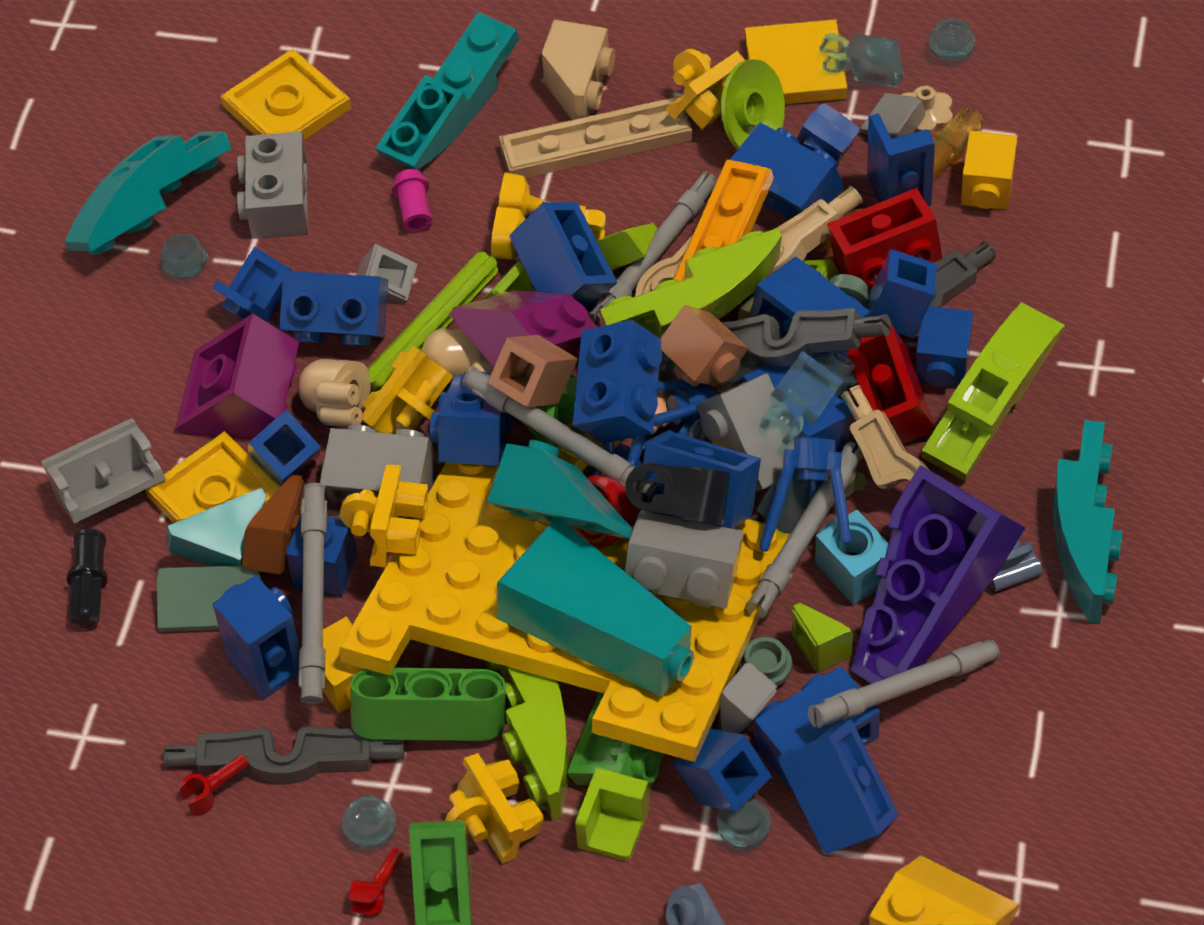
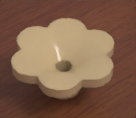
M920 86L914 92L902 94L904 96L916 97L923 101L925 117L916 128L917 132L928 129L932 133L936 127L941 128L951 124L953 117L950 110L952 108V99L948 94L937 93L930 86Z

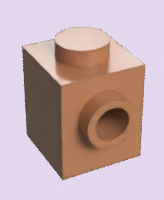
M687 305L683 306L660 338L661 350L676 363L673 368L674 372L685 382L695 387L703 383L720 388L724 382L730 380L736 374L740 367V360L749 349L711 312Z
M540 335L507 337L487 383L527 408L558 404L578 358Z

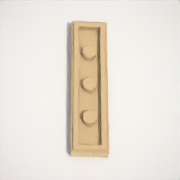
M680 96L499 136V141L508 173L524 175L525 178L692 141V128L686 112L674 120L665 110L671 103L680 98Z

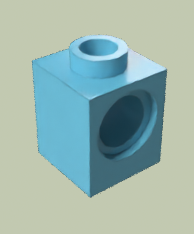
M858 510L848 515L851 542L848 545L841 542L836 518L824 525L819 534L816 535L815 564L853 606L877 591L880 576L876 575L880 558L886 557L889 545ZM854 552L858 553L859 555L852 556L846 555L845 553Z

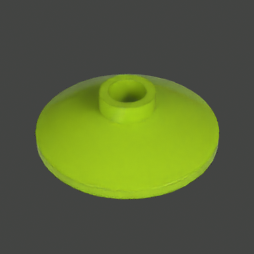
M752 59L740 62L729 73L724 84L721 98L722 121L729 140L737 149L740 148L759 122L775 131L783 127L785 116L783 88L775 71L761 60Z

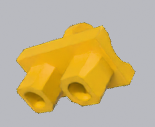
M695 49L684 50L673 61V79L678 85L685 86L684 95L671 103L665 110L674 120L687 112L703 130L721 115V103L717 98L721 101L724 84L729 73L737 64L745 61V59L736 51L711 68V58L707 54H702Z
M413 346L409 352H401L391 365L392 375L381 390L371 392L361 405L364 411L362 420L379 433L396 434V431L400 429L414 430L424 416L431 421L432 413L435 411L430 407L453 378L452 374Z
M386 464L378 498L375 497L371 490H362L360 493L348 495L343 500L340 510L342 522L351 528L352 534L363 536L366 532H370V536L375 540L370 558V566L386 568L389 552L417 554L420 539V520L398 518V516L425 519L428 507V484L403 482L402 466Z
M479 753L465 757L463 765L467 772L458 783L457 791L449 797L453 808L447 814L445 821L466 820V833H470L475 842L486 838L502 864L516 859L520 843L540 833L543 814L534 800L528 799L514 805L509 804L506 797L517 794L519 786L517 772L509 759L485 765Z

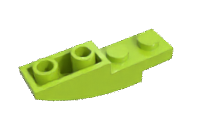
M776 228L764 233L762 231H753L742 236L736 243L721 248L707 247L696 252L692 258L686 260L684 280H667L657 285L652 291L636 297L622 296L612 300L606 307L600 309V326L633 320L661 338L684 305L711 312L719 320L745 300L756 289V285L768 276L780 259L782 235L779 229Z
M1021 302L999 327L948 401L946 413L923 447L921 458L966 482L1011 408H1016L1064 331L1065 325Z
M484 660L488 670L494 672L499 670L506 683V705L508 710L505 711L508 732L502 734L505 749L513 764L522 761L528 775L523 776V780L530 799L534 800L537 806L544 804L552 821L561 818L568 790L569 752L565 713L557 680Z

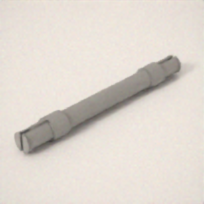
M708 172L701 173L693 186L686 190L678 199L673 211L656 230L645 258L630 263L616 280L617 284L602 297L595 308L588 314L596 326L600 327V309L606 307L612 300L618 297L632 296V291L637 286L642 275L655 264L687 222L692 220L702 209L704 201L716 185L717 179L714 175L710 173L708 176Z
M472 367L466 373L462 385L471 389V392L484 399L486 403L502 413H509L602 472V476L617 480L625 486L628 474L635 468L633 464L617 454L612 455L537 407L527 408L488 384L490 376L483 374L477 368ZM652 479L646 482L640 481L639 491L647 494V500L651 498L657 488L658 482Z
M851 442L846 443L841 451V473L844 491L853 477L854 469L864 456L860 447L857 448L854 454L851 452L856 445ZM830 472L828 473V482H821L819 489L775 560L767 566L758 580L757 589L745 605L749 614H752L756 606L759 607L754 617L764 618L775 598L782 594L790 580L791 572L834 504Z
M319 483L306 484L303 488L304 498H301L303 601L302 648L299 649V687H301L300 701L308 705L322 703V689H325L323 587L324 538L327 536V501H325L326 487Z
M994 640L979 641L946 653L944 657L862 688H851L824 699L822 703L811 705L807 712L808 719L817 728L823 725L828 726L841 720H847L862 714L865 709L946 678L962 676L983 667V664L996 661L1000 656L999 647Z

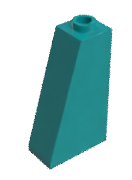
M554 519L497 581L498 620L662 697L675 680H683L691 669L694 661V652L690 650L692 626L564 522Z

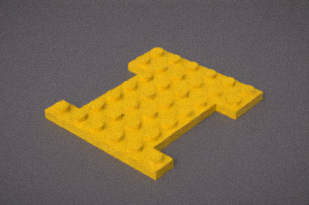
M446 462L428 493V507L425 519H413L420 520V539L417 554H393L340 646V662L390 676L408 642L414 640L593 690L604 695L592 718V733L695 762L720 708L721 693L733 679L759 621V618L754 617L759 607L756 606L752 614H749L745 605L757 589L758 580L769 564L773 563L793 530L776 527L768 551L762 552L759 549V544L765 523L746 519L733 528L744 532L737 574L727 609L717 606L702 607L683 599L663 595L655 596L692 626L690 650L694 652V661L686 677L681 681L675 680L661 697L497 619V581L550 524L520 518L487 502L499 466ZM623 538L612 546L596 548L625 572L630 539Z

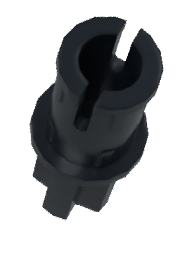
M82 529L74 534L73 564L66 575L67 583L71 586L68 617L71 623L79 624V628H88L89 625L99 622L102 588L108 582L107 573L103 570L106 535L95 529Z

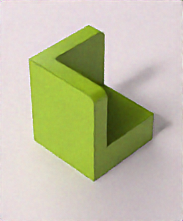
M596 767L575 822L578 849L624 862L630 861L650 810L648 781Z

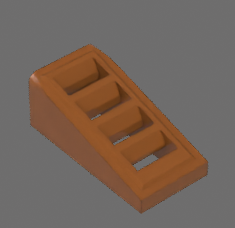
M291 475L248 523L244 533L242 565L245 569L280 575L285 570L287 563L286 551L301 515V498L304 483L302 476Z

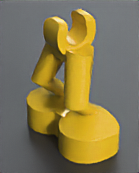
M504 173L499 196V207L496 210L491 239V256L494 258L515 260L518 253L509 235L525 220L528 211L532 213L543 202H549L530 195L529 184L524 175ZM579 205L596 241L605 238V213L593 209L586 210V206Z

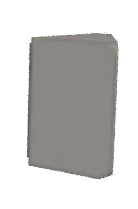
M890 93L883 95L870 114H880L891 139L914 133L925 117L922 100L916 97ZM869 116L860 128L861 133L867 136Z
M374 244L362 258L357 275L379 276L388 279L387 303L404 305L409 297L417 263Z
M749 662L744 664L721 693L722 731L740 734L777 692L775 690L777 685Z

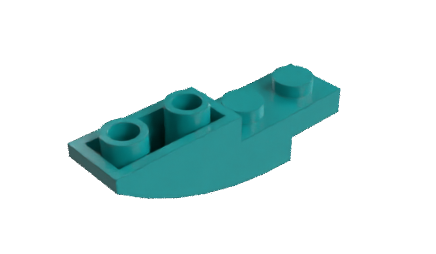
M478 12L434 78L424 75L376 146L377 153L408 168L418 170L444 151L478 114L498 87L499 82L496 74L520 39L517 29Z
M200 132L184 142L181 135L156 136L133 151L100 182L85 202L66 237L65 245L68 251H88L89 255H96L112 248L116 244L114 238L122 233H134L153 223L151 216L166 208L161 194L168 193L181 186L182 181L180 178L190 172L197 174L213 168L219 163L217 157L232 149L225 132Z
M1084 420L1079 461L1058 459L1053 505L1054 535L1065 579L1078 606L1090 623L1100 624L1103 604L1113 605L1117 574L1108 573L1107 568L1108 560L1119 562L1123 531L1113 529L1115 509L1105 508L1107 486L1097 484L1098 473L1109 474L1113 444L1102 443L1105 422Z

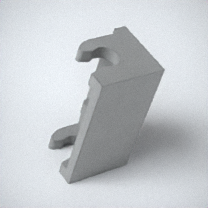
M133 418L41 461L58 502L74 523L166 480L162 468L150 453L149 449H152L149 440L139 429Z

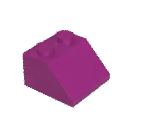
M510 291L454 307L449 314L493 368L507 337L540 335L578 358L582 330L597 327L581 303L574 300L570 294Z
M251 314L196 349L175 430L182 434L217 437L225 431L231 438L253 439L288 409L286 397L289 384L297 370L295 359L299 342L258 316Z

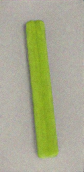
M484 251L476 253L367 368L373 392L381 390L392 375L391 365L401 352H409L413 346L422 351L425 339L431 332L445 329L454 320L449 315L453 308L470 303L498 273L497 261L493 256H489Z

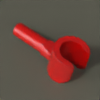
M243 753L207 777L201 774H190L182 780L180 793L183 800L188 799L195 793H201L188 804L192 815L201 816L209 812L214 805L212 792L222 786V783L250 765Z
M391 849L378 872L375 873L372 882L352 881L349 892V899L353 901L351 912L367 915H377L382 912L385 901V887L404 855L400 849Z

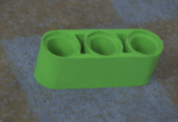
M394 668L389 676L364 669L357 672L352 677L350 683V723L352 730L363 738L373 740L484 741L498 737L504 730L506 683L500 674L492 670Z

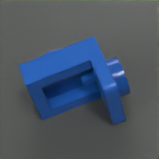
M822 103L815 112L813 111L803 124L797 139L802 146L811 151L818 148L827 152L838 163L860 128L827 104Z
M254 246L229 287L217 280L213 289L227 297L222 306L235 315L245 319L252 313L268 322L281 302L283 271L293 270Z

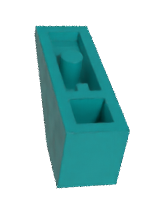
M530 440L528 447L506 443L487 500L488 503L523 519L549 524L554 519L564 522L570 528L630 539L632 527L575 465L557 457L559 453L558 448L537 440Z

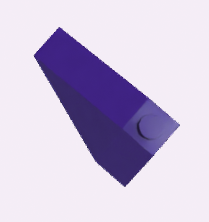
M921 465L892 511L888 526L893 529L886 557L880 558L876 575L880 576L873 606L866 611L851 671L871 684L923 665L999 573L1025 530L1024 526Z

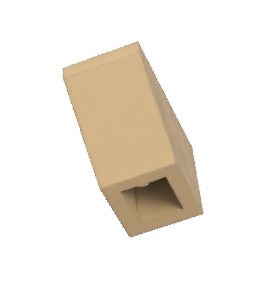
M554 19L542 51L544 83L572 120L588 117L592 109L599 110L603 97L604 75L610 76L614 67L615 49L609 48L608 28Z

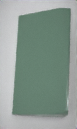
M243 565L158 569L157 616L159 632L219 630L212 603L220 599L227 589L244 583L254 575H257L264 583L261 571L248 570Z

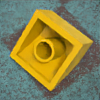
M920 855L895 873L869 915V925H1010L1019 910V904Z

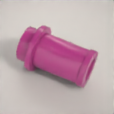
M415 169L399 172L395 176L391 188L393 195L399 199L403 228L408 232L415 233L427 230L432 226L433 221L426 196L429 189L428 179Z

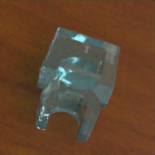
M855 33L851 42L838 34H826L819 46L820 51L828 52L822 64V69L838 73L844 69H849L853 71L854 80L893 87L898 86L904 75L898 40Z
M802 351L771 393V396L779 402L773 404L764 414L760 421V427L766 429L774 419L783 420L788 426V433L784 436L782 443L785 445L790 444L802 431L804 420L811 425L817 420L843 383V380Z

